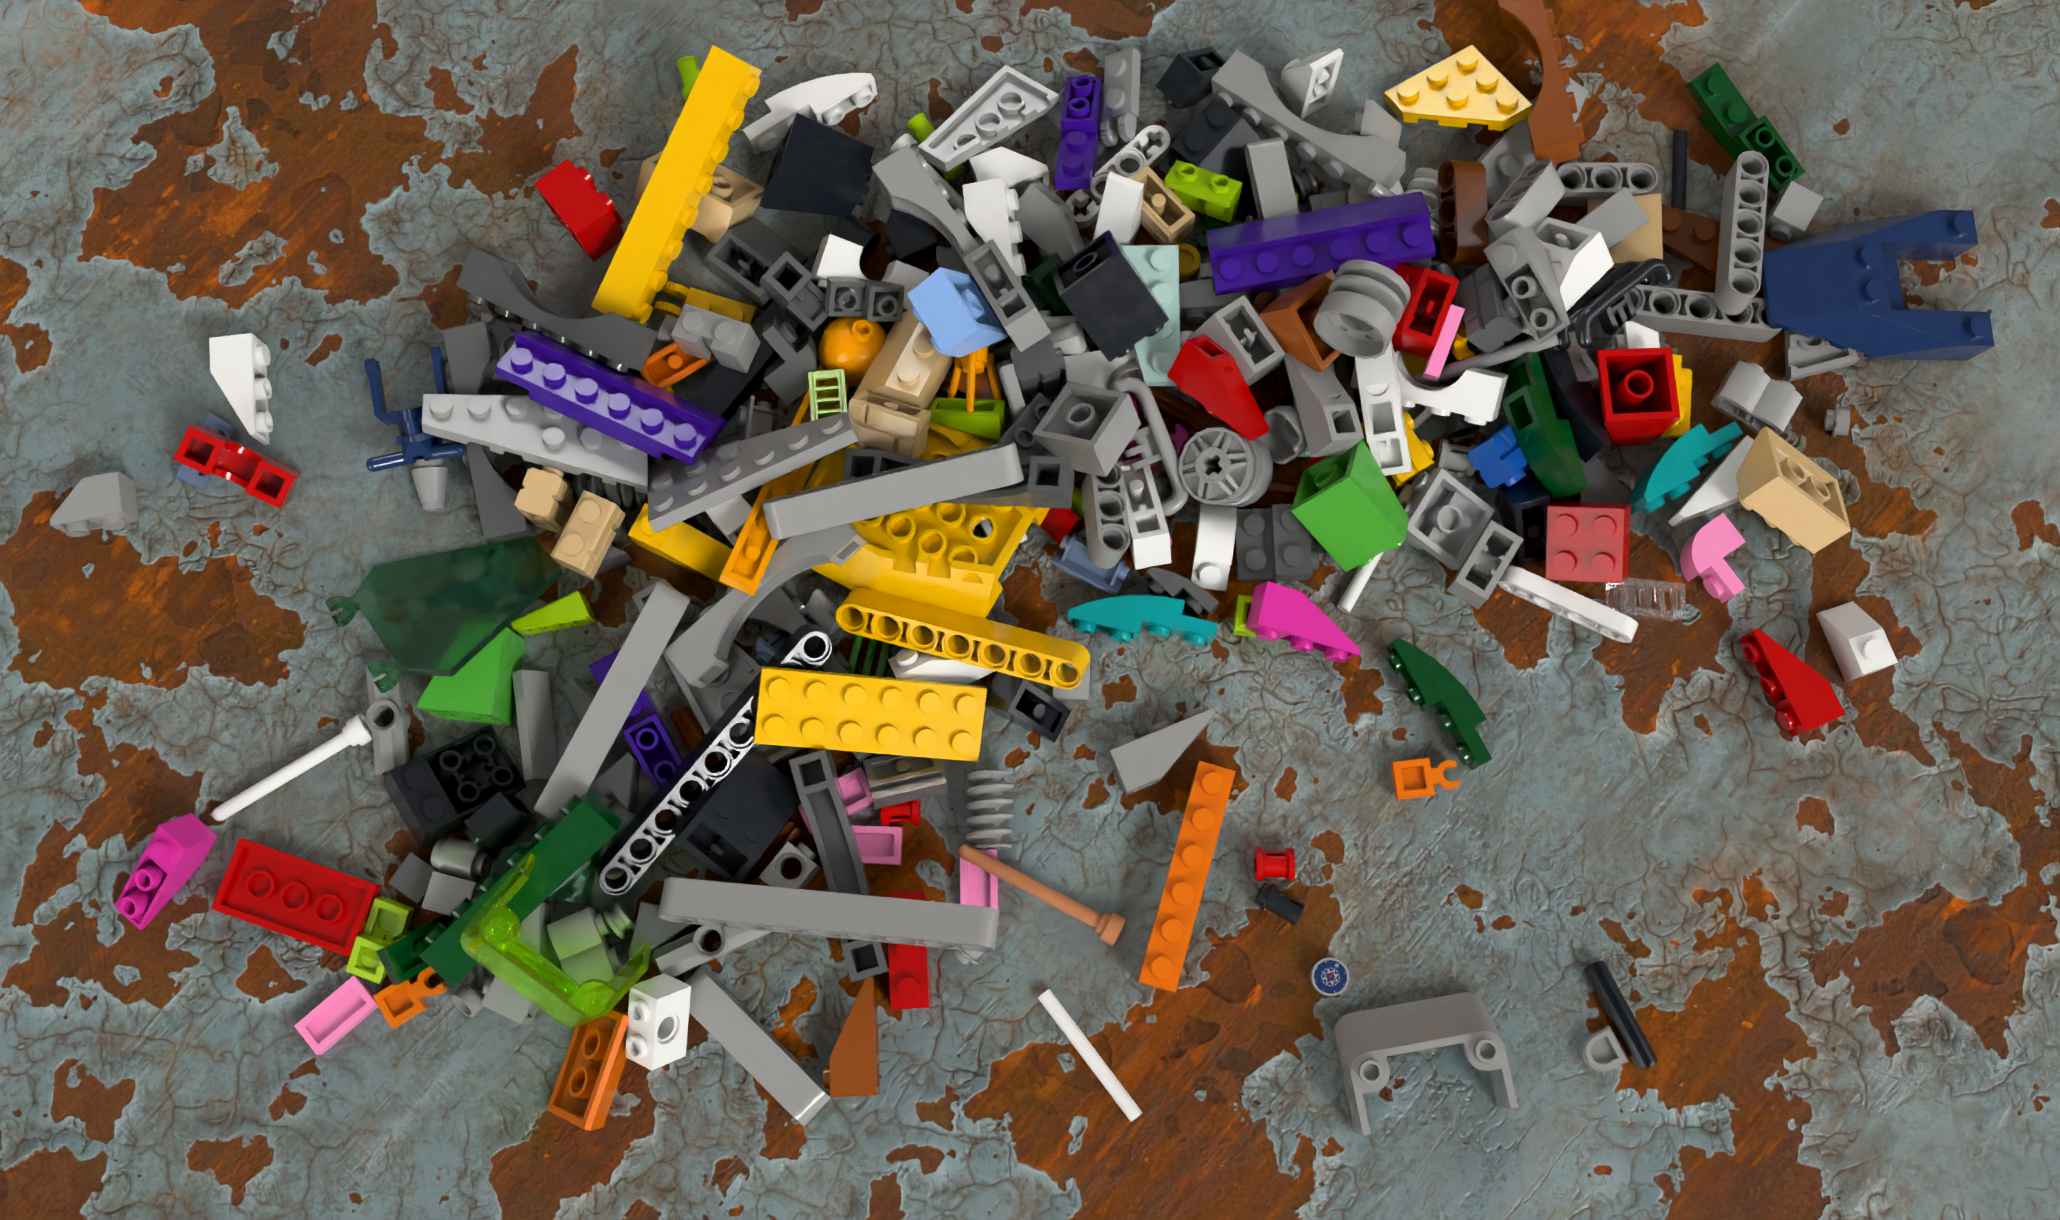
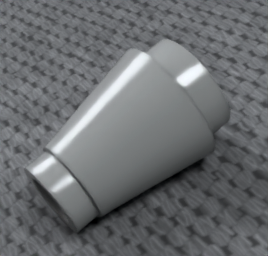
M424 459L416 460L411 473L420 503L422 504V511L444 510L448 468L444 467L443 459L425 461Z

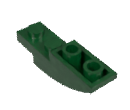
M1718 62L1685 85L1704 112L1699 117L1700 121L1734 161L1745 151H1756L1766 157L1769 163L1768 189L1775 194L1780 192L1791 181L1805 173V170L1765 115L1760 118L1756 117Z
M1526 352L1503 368L1504 374L1508 375L1507 384L1510 395L1502 400V404L1515 439L1532 470L1557 502H1564L1587 489L1588 485L1569 420L1557 419L1539 354Z
M1400 638L1392 641L1386 648L1389 652L1386 658L1394 673H1401L1407 686L1404 687L1405 693L1412 705H1419L1422 712L1436 706L1438 710L1436 712L1438 723L1445 732L1450 731L1457 743L1454 745V749L1459 760L1464 765L1468 764L1471 770L1492 760L1490 753L1475 729L1476 726L1487 720V718L1465 687L1444 666L1416 646Z

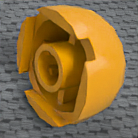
M837 317L823 332L817 348L818 361L821 366L824 363L828 370L844 369L846 385L859 386L873 360L880 352L887 334L882 325L877 321H866L863 317Z

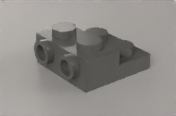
M1274 504L1271 508L1237 509L1235 532L1237 583L1309 581L1313 575L1312 570L1319 569L1318 548H1311L1312 534L1291 512L1293 504Z

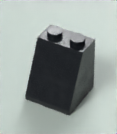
M796 113L772 161L759 206L765 209L850 217L856 204L862 206L867 198L870 187L866 186L865 183L869 182L873 174L872 166L875 164L871 163L874 148Z
M1109 229L1050 271L1059 296L1109 362L1116 357L1126 356L1132 351L1134 344L1146 336L1151 337L1157 334L1164 327V323L1169 321L1164 308Z

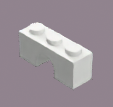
M832 234L822 238L811 274L814 275L812 280L818 282L817 287L826 291L827 277L867 279L862 274L859 266L863 247ZM896 260L888 264L881 281L901 284L905 287L902 313L912 310V306H914L907 294L924 281L929 273Z

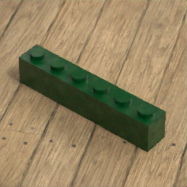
M590 789L580 798L576 794L571 796L559 809L562 815L553 824L546 820L532 834L531 837L535 841L528 848L524 849L520 845L504 861L508 867L499 875L494 871L491 872L477 887L480 893L472 901L465 897L450 912V915L453 917L451 921L445 926L439 922L423 938V941L427 944L419 957L452 987L617 833L622 820Z

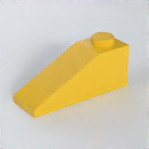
M644 504L628 533V536L638 546L725 588L729 586L720 582L719 578L733 549L683 521L655 533L648 522V504Z

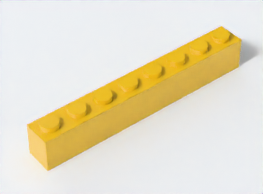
M712 45L591 307L604 314L613 312L641 324H644L649 319L653 311V306L651 305L653 299L667 282L668 274L666 272L671 261L675 260L682 250L683 242L681 240L687 228H690L697 219L698 204L702 196H705L713 185L714 178L712 175L716 166L725 159L729 150V144L727 143L733 131H736L743 122L745 115L744 107L748 99L753 97L759 88V76L762 70Z

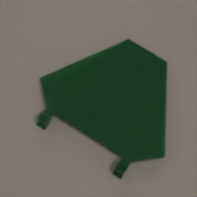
M534 536L375 564L352 597L332 596L325 601V604L330 612L343 608L340 613L332 616L337 627L349 624L359 610L368 621L394 660L393 662L378 660L367 667L373 678L386 674L382 679L374 682L380 693H386L396 686L403 675L453 677L563 575V572Z

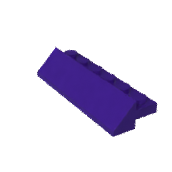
M1422 191L1207 230L1206 236L1216 296L1252 290L1253 294L1296 287L1327 270L1332 269L1336 275L1339 266L1348 260L1362 259L1379 263L1390 269H1397L1398 263L1435 257L1436 250L1429 218L1430 210Z
M537 331L514 332L515 343L496 365L497 376L529 390L530 400L660 459L663 453H666L689 465H693L703 449L712 446L727 424V419L633 375L616 370L598 359L582 354L576 349L555 341Z

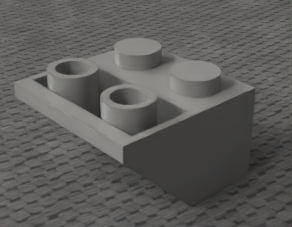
M1245 295L1214 313L1186 339L1189 340L1203 334L1207 335L1233 356L1248 387L1280 367L1285 356V352ZM1183 341V342L1180 344V347H1181V348H1182V346L1184 345L1185 341Z

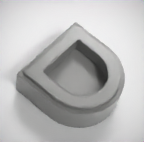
M1604 1026L1587 1035L1581 1042L1579 1050L1581 1060L1591 1070L1607 1072L1628 1062L1610 1026Z

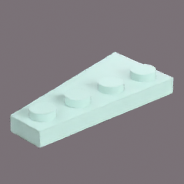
M1179 245L1121 246L1169 318V321L1164 323V327L1157 334L1151 337L1146 336L1134 344V352L1142 381L1148 386H1177L1175 382L1167 377V374L1180 352Z

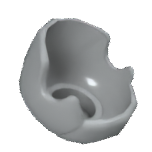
M1276 406L1266 411L1264 418L1270 430L1267 434L1258 438L1268 448L1273 463H1288L1300 456L1307 448L1299 413L1291 406Z

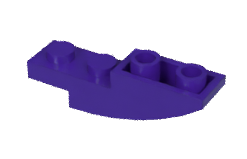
M1085 75L1067 77L1060 120L1061 138L1054 176L1055 189L1090 190L1092 177H1095L1098 151L1102 77H1089Z
M621 648L588 665L599 687ZM644 686L622 726L624 730L622 732L655 792H657L684 760L649 691Z

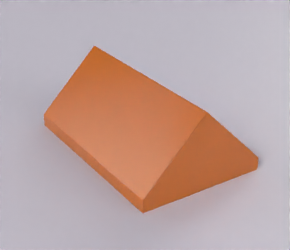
M585 999L547 1107L548 1111L584 1130L592 1131L604 1127L627 1060L625 1057L627 1025L629 1021L627 1011Z

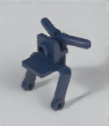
M440 346L431 347L430 353L437 394H449L446 363L442 358ZM375 358L365 360V370L370 381L374 414L386 425L396 424L399 426L401 435L397 436L396 439L397 443L402 445V451L369 458L366 462V467L369 471L377 472L414 464L419 459L430 461L463 456L467 452V446L463 443L452 442L443 444L441 437L423 433L421 424L423 406L387 413L379 361H376Z

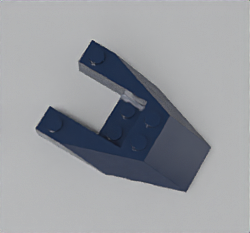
M1934 210L1854 222L1764 252L1761 280L1767 324L1807 338L1811 336L1819 337L1829 341L1830 346L1842 350L1847 347L1862 352L1864 357L1868 359L1967 361L1994 347L1989 312L1905 310L1897 259L1951 261L1978 245L1973 210Z

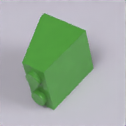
M1363 440L1344 454L1327 456L1304 470L1291 512L1345 572L1357 566L1363 567L1369 564L1376 555L1387 549L1392 551L1398 548L1405 541L1409 517Z
M482 619V624L468 623L419 698L417 708L445 720L513 726L516 704L512 672L522 669L526 640L517 635L513 628L506 627L505 622L500 620Z

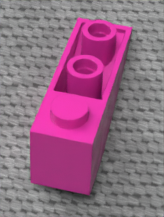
M1269 581L1255 586L1245 629L1257 632V638L1270 642H1277L1278 639L1291 642L1290 647L1292 649L1302 652H1312V649L1323 652L1325 659L1334 662L1344 663L1346 659L1361 654V649L1303 592Z
M192 813L160 824L114 907L139 930L144 929L203 863L218 836Z

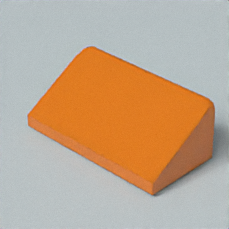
M673 342L650 355L643 371L639 372L646 382L665 390L715 361V358L711 354L709 361L683 353L677 343Z

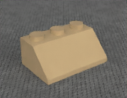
M663 151L643 161L634 195L635 199L641 200ZM717 164L712 175L714 180L710 191L705 196H702L698 204L697 219L690 227L704 235L712 243H717L727 230L748 222L760 204L764 187L720 164Z
M912 310L902 313L901 321H895L880 352L873 360L854 396L862 391H867L928 410L955 357L943 355L934 348L930 341L932 335L927 326L915 317Z
M1767 426L1762 428L1735 475L1739 489L1737 497L1747 510L1753 509L1763 516L1770 527H1778L1787 534L1788 538L1795 545H1802L1815 554L1851 531L1838 481Z

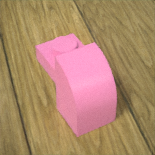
M1724 513L1691 535L1685 542L1680 555L1681 570L1687 582L1700 574L1704 580L1703 584L1707 592L1714 598H1718L1721 603H1724L1746 588L1723 559L1746 542Z

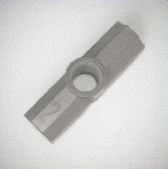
M382 661L366 666L369 696L366 722L372 729L375 770L378 776H386L389 770L410 761L407 730L410 727L411 717L405 709L401 663L397 661ZM393 710V722L389 726L384 727L383 717L387 712Z
M702 925L696 931L655 949V960L662 974L665 973L674 978L713 959L723 958L729 952L772 932ZM717 931L721 935L722 942L716 951L710 952L705 947V938L710 932Z

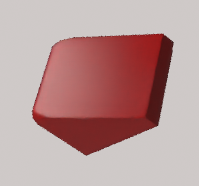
M1050 508L1040 527L1061 544L1066 534L1071 536L1079 528L1080 518L1072 509Z

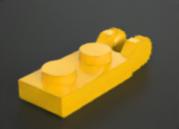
M667 281L662 289L669 296L685 300L686 304L750 324L751 326L754 324L758 313L755 306L692 287L688 289L681 284ZM656 301L654 306L656 312L665 316L670 314L679 318L682 312L681 308L664 301Z

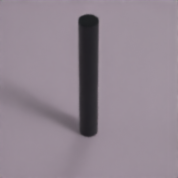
M1676 130L1673 132L1671 207L1686 211L1687 131Z

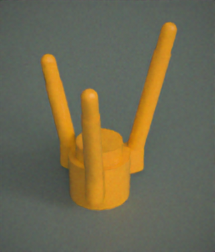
M988 346L961 358L955 357L948 398H955L963 367V372L967 373L966 411L972 413L975 399V374L983 373L984 367H986L993 399L1002 400L994 367V354L988 353Z

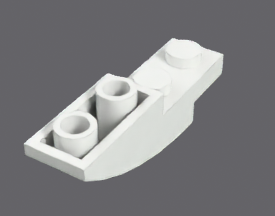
M871 73L836 74L803 82L779 92L765 100L768 114L742 129L749 147L755 155L762 151L773 149L785 137L796 113L825 126H833L839 123L847 113L857 107H865L878 95L875 79Z
M1391 339L1384 355L1371 359L1355 357L1367 443H1369L1370 452L1384 476L1412 472L1400 399L1401 392Z

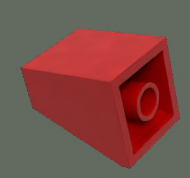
M1672 348L1598 350L1596 352L1603 419L1614 446L1651 445L1680 419Z

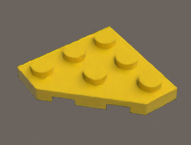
M1473 45L1384 92V102L1403 122L1418 123L1419 119L1438 120V125L1467 128L1468 123L1488 125V130L1504 131L1529 117L1533 105Z

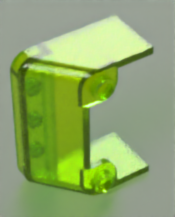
M530 853L466 925L461 936V945L466 954L557 1022L569 1028H577L604 1017L614 1008L648 970L652 945L645 941L609 983L600 979H590L579 984L518 938L521 932L520 919L505 905L530 878L537 858Z

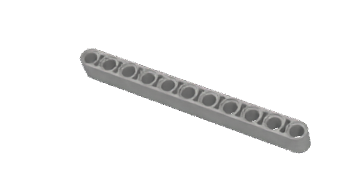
M1431 260V268L1428 269L1436 271V267L1444 262ZM1450 264L1457 279L1460 280L1459 282L1469 275H1475V271L1482 267ZM1641 284L1636 285L1629 291L1636 309V316L1630 321L1652 330L1752 342H1767L1782 330L1763 322L1762 316L1766 317L1763 298L1754 297L1742 313L1734 315L1737 322H1733L1716 306L1714 300L1715 293ZM1653 304L1662 306L1666 314L1656 311ZM1689 308L1696 309L1700 313L1701 318L1692 315ZM1598 317L1593 319L1592 323L1600 324Z

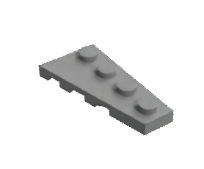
M1005 64L918 146V152L927 162L944 172H948L1059 106L1060 95Z

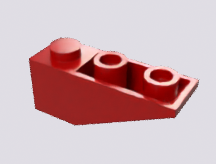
M1205 334L1186 340L1167 377L1177 384V388L1181 392L1198 400L1204 405V409L1209 414L1222 419L1232 427V431L1240 434L1243 439L1246 438L1250 442L1267 434L1270 428L1233 356Z
M1755 629L1740 637L1743 642L1742 649L1746 659L1755 665L1760 675V686L1763 692L1772 698L1778 710V721L1783 729L1789 731L1791 737L1846 715L1829 681L1760 629Z

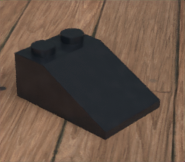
M1215 96L1170 146L1168 164L1173 167L1176 160L1242 182L1235 217L1241 222H1245L1246 217L1249 215L1254 220L1257 218L1258 214L1245 158V143L1262 139L1242 116Z

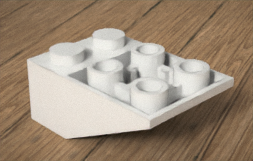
M1547 217L1534 232L1551 260L1567 312L1614 265V262L1600 231ZM1520 315L1521 332L1532 335Z

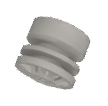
M1362 259L1348 260L1339 266L1328 290V295L1325 296L1313 322L1315 331L1325 343L1346 355L1362 359L1382 356L1388 348L1397 328L1396 324L1399 323L1411 297L1409 286L1401 276L1379 263Z
M1223 427L1207 428L1195 433L1185 444L1179 459V475L1184 488L1189 494L1205 504L1244 507L1256 502L1267 491L1273 477V461L1268 448L1259 438L1249 442L1246 438L1243 439L1240 434L1232 431V429Z

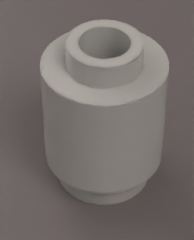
M449 837L448 839L441 838L433 848L431 865L438 868L440 873L476 882L481 876H485L491 866V855L488 854V849L484 845L479 848L470 841Z

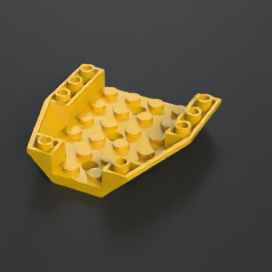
M930 422L929 429L927 430L926 448L916 458L934 460L997 445L999 440ZM856 442L824 456L803 491L841 482L846 448L858 449ZM933 503L852 522L868 543L841 567L831 562L810 569L851 591L858 587L868 588L986 619L1003 590L998 581L1001 573L1030 524L1034 523L1040 526L1050 508ZM990 522L993 524V530L990 535L984 538L974 535L975 527L979 523Z

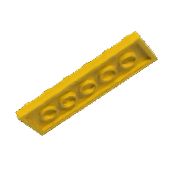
M761 666L753 741L756 744L978 762L987 688L978 685Z

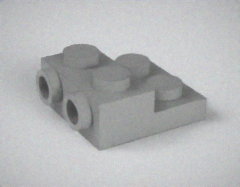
M1444 469L1422 471L1411 483V489L1414 492L1409 501L1400 503L1409 517L1405 540L1417 550H1426L1451 570H1459L1495 509Z

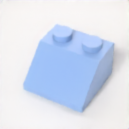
M940 267L907 294L914 305L912 306L913 314L922 324L927 326L932 335L930 337L932 345L943 355L961 358L996 343L1009 335L973 275Z

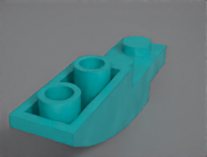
M1734 421L1711 435L1708 434L1702 423H1700L1661 452L1643 471L1629 496L1627 503H1631V516L1643 510L1645 515H1648L1665 504L1664 497L1669 495L1671 500H1674L1689 491L1691 487L1688 483L1701 474L1698 469L1709 462L1706 457L1712 455L1716 460L1734 449L1731 442L1743 434L1737 423Z
M1124 595L1103 598L1071 608L1067 615V624L1073 625V630L1093 635L1095 630L1108 633L1109 639L1121 643H1130V639L1138 641L1141 627L1148 629V634L1156 637L1169 638V634L1184 637V643L1204 647L1205 643H1213L1218 625L1215 622L1182 615L1185 600L1151 595Z

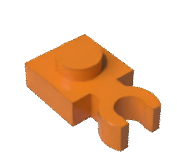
M1430 758L1392 762L1390 767L1395 800L1434 796V785H1438L1445 790L1458 787L1460 785L1459 780L1448 781L1443 775L1445 769L1456 767L1457 761L1446 760L1436 768H1431Z
M431 967L421 971L416 982L411 977L401 984H391L373 996L391 1029L400 1027L428 1009L429 1007L424 1000L426 996H438L448 989L446 983H441L435 988L429 985V978L437 973Z

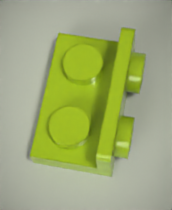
M1176 160L1165 177L1164 186L1169 187L1182 201L1181 205H1186L1191 210L1231 223L1236 216L1242 182L1196 167L1193 164Z

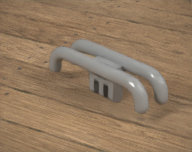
M1129 376L1118 378L1110 384V390L1134 394L1148 425L1137 430L1130 440L1131 442L1135 439L1137 446L1124 451L1126 458L1138 453L1141 454L1142 460L1132 462L1129 465L1130 469L1135 471L1162 460L1172 485V494L1167 500L1161 502L1164 516L1173 515L1182 509L1187 502L1189 492L1183 486L1179 475V459L1153 393L1148 385L1139 378Z

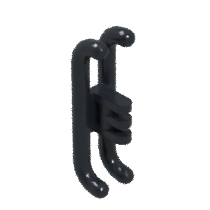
M1650 258L1642 263L1629 260L1619 265L1592 286L1567 311L1570 322L1578 316L1575 323V335L1580 348L1588 349L1592 346L1593 338L1590 327L1593 319L1598 317L1603 331L1608 335H1612L1624 322L1630 321L1636 316V309L1629 291L1638 284L1649 285L1651 283L1650 274L1656 273L1659 281L1664 285L1671 284L1674 280V274L1669 265L1658 258ZM1569 325L1557 333L1560 343L1557 347L1563 351L1571 346L1568 334Z

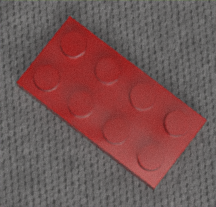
M240 838L211 909L350 957L356 937L364 933L374 899L378 897L382 886L251 840Z

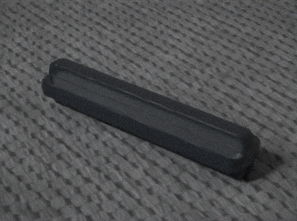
M1601 960L1589 964L1584 968V972L1635 1066L1639 1070L1653 1066L1658 1062V1059L1606 963Z

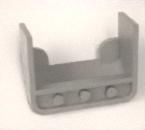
M1462 992L1351 1012L1342 1015L1335 1024L1334 1036L1355 1133L1363 1136L1371 1134L1363 1094L1379 1091L1387 1084L1390 1077L1388 1056L1463 1043L1466 1059L1471 1066L1481 1071H1489L1496 1105L1509 1109L1518 1108L1504 1043L1485 1003L1476 994Z

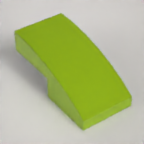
M383 896L376 897L364 933L356 937L346 972L378 984L383 983L387 972L376 951L392 943L393 937L407 931L415 908Z

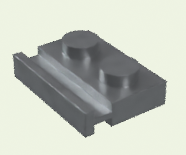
M888 754L863 760L864 772L875 809L948 793L947 781L938 758Z

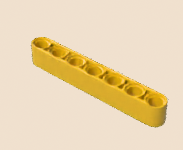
M858 587L853 589L838 607L835 614L838 625L844 631L1062 689L1076 688L1080 684L1090 663L1088 650L1077 642L868 588ZM958 635L965 637L967 640L961 639ZM993 644L1000 646L1002 649L996 648ZM1030 654L1036 655L1039 659L1033 658ZM1065 663H1069L1075 668L1068 667Z

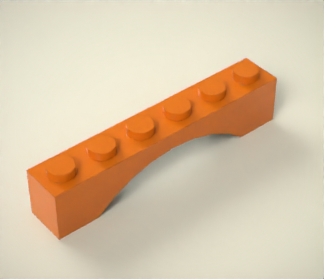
M1199 761L1196 766L1174 853L1137 983L1176 993L1236 773L1234 770Z

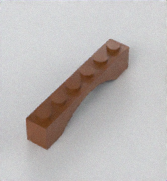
M1495 0L1502 28L1516 35L1530 48L1543 72L1542 89L1537 103L1527 119L1534 160L1549 158L1552 164L1580 158L1579 143L1585 142L1581 120L1574 122L1572 114L1577 113L1575 95L1573 91L1566 92L1565 85L1570 84L1569 73L1566 63L1559 64L1558 57L1563 55L1559 35L1552 36L1550 29L1555 28L1553 11L1551 7L1545 8L1543 3L1548 0Z

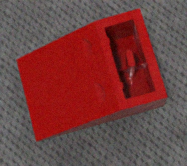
M1398 264L1397 269L1391 270L1401 276L1409 286L1411 297L1399 323L1396 324L1397 328L1392 337V345L1394 348L1428 359L1436 346L1460 280L1425 267Z

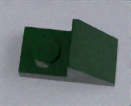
M445 914L393 937L392 943L376 951L393 985L401 984L429 967L419 957L427 944L423 941V938L439 922L443 926L448 923Z

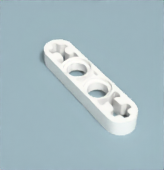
M1151 125L1144 128L1134 137V140H1131L1095 173V177H1092L1090 190L1078 189L1068 198L1066 204L1070 206L1078 229L1087 228L1098 219L1103 195H1100L1095 187L1101 181H1107L1110 172L1131 179L1147 166L1153 169L1168 154L1170 135L1165 128L1159 125ZM1149 138L1153 141L1159 138L1161 140L1160 148L1153 145L1147 150L1145 158L1143 152L1148 148ZM1131 158L1135 159L1140 167L1133 173H1127L1121 169L1120 164L1123 160ZM1090 195L1093 201L1087 206L1086 216L1081 213L1075 216L1074 207L1083 208L1089 203Z
M1508 565L1498 582L1502 589L1619 642L1631 643L1639 625L1637 621L1627 615L1516 566Z

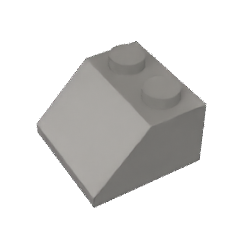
M1067 382L1032 433L1034 440L1055 456L1069 457L1072 468L1075 471L1107 477L1138 430L1141 422L1129 393Z

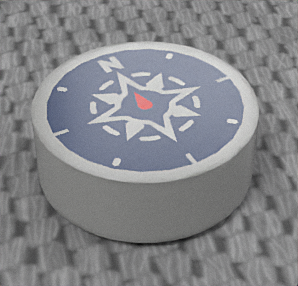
M1336 958L1321 959L1311 969V985L1321 995H1339L1349 984V971L1346 965Z

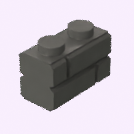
M1486 263L1475 271V275H1469L1459 282L1458 289L1461 306L1465 309L1463 318L1469 342L1486 353H1492L1504 345V341H1510L1522 333L1519 320L1520 313L1491 263Z
M1045 338L1021 353L1017 347L1011 348L1010 360L1014 365L1025 404L1032 402L1039 392L1046 398L1059 394L1061 390L1060 381L1066 380L1064 371L1066 363L1060 347L1054 349L1052 340Z

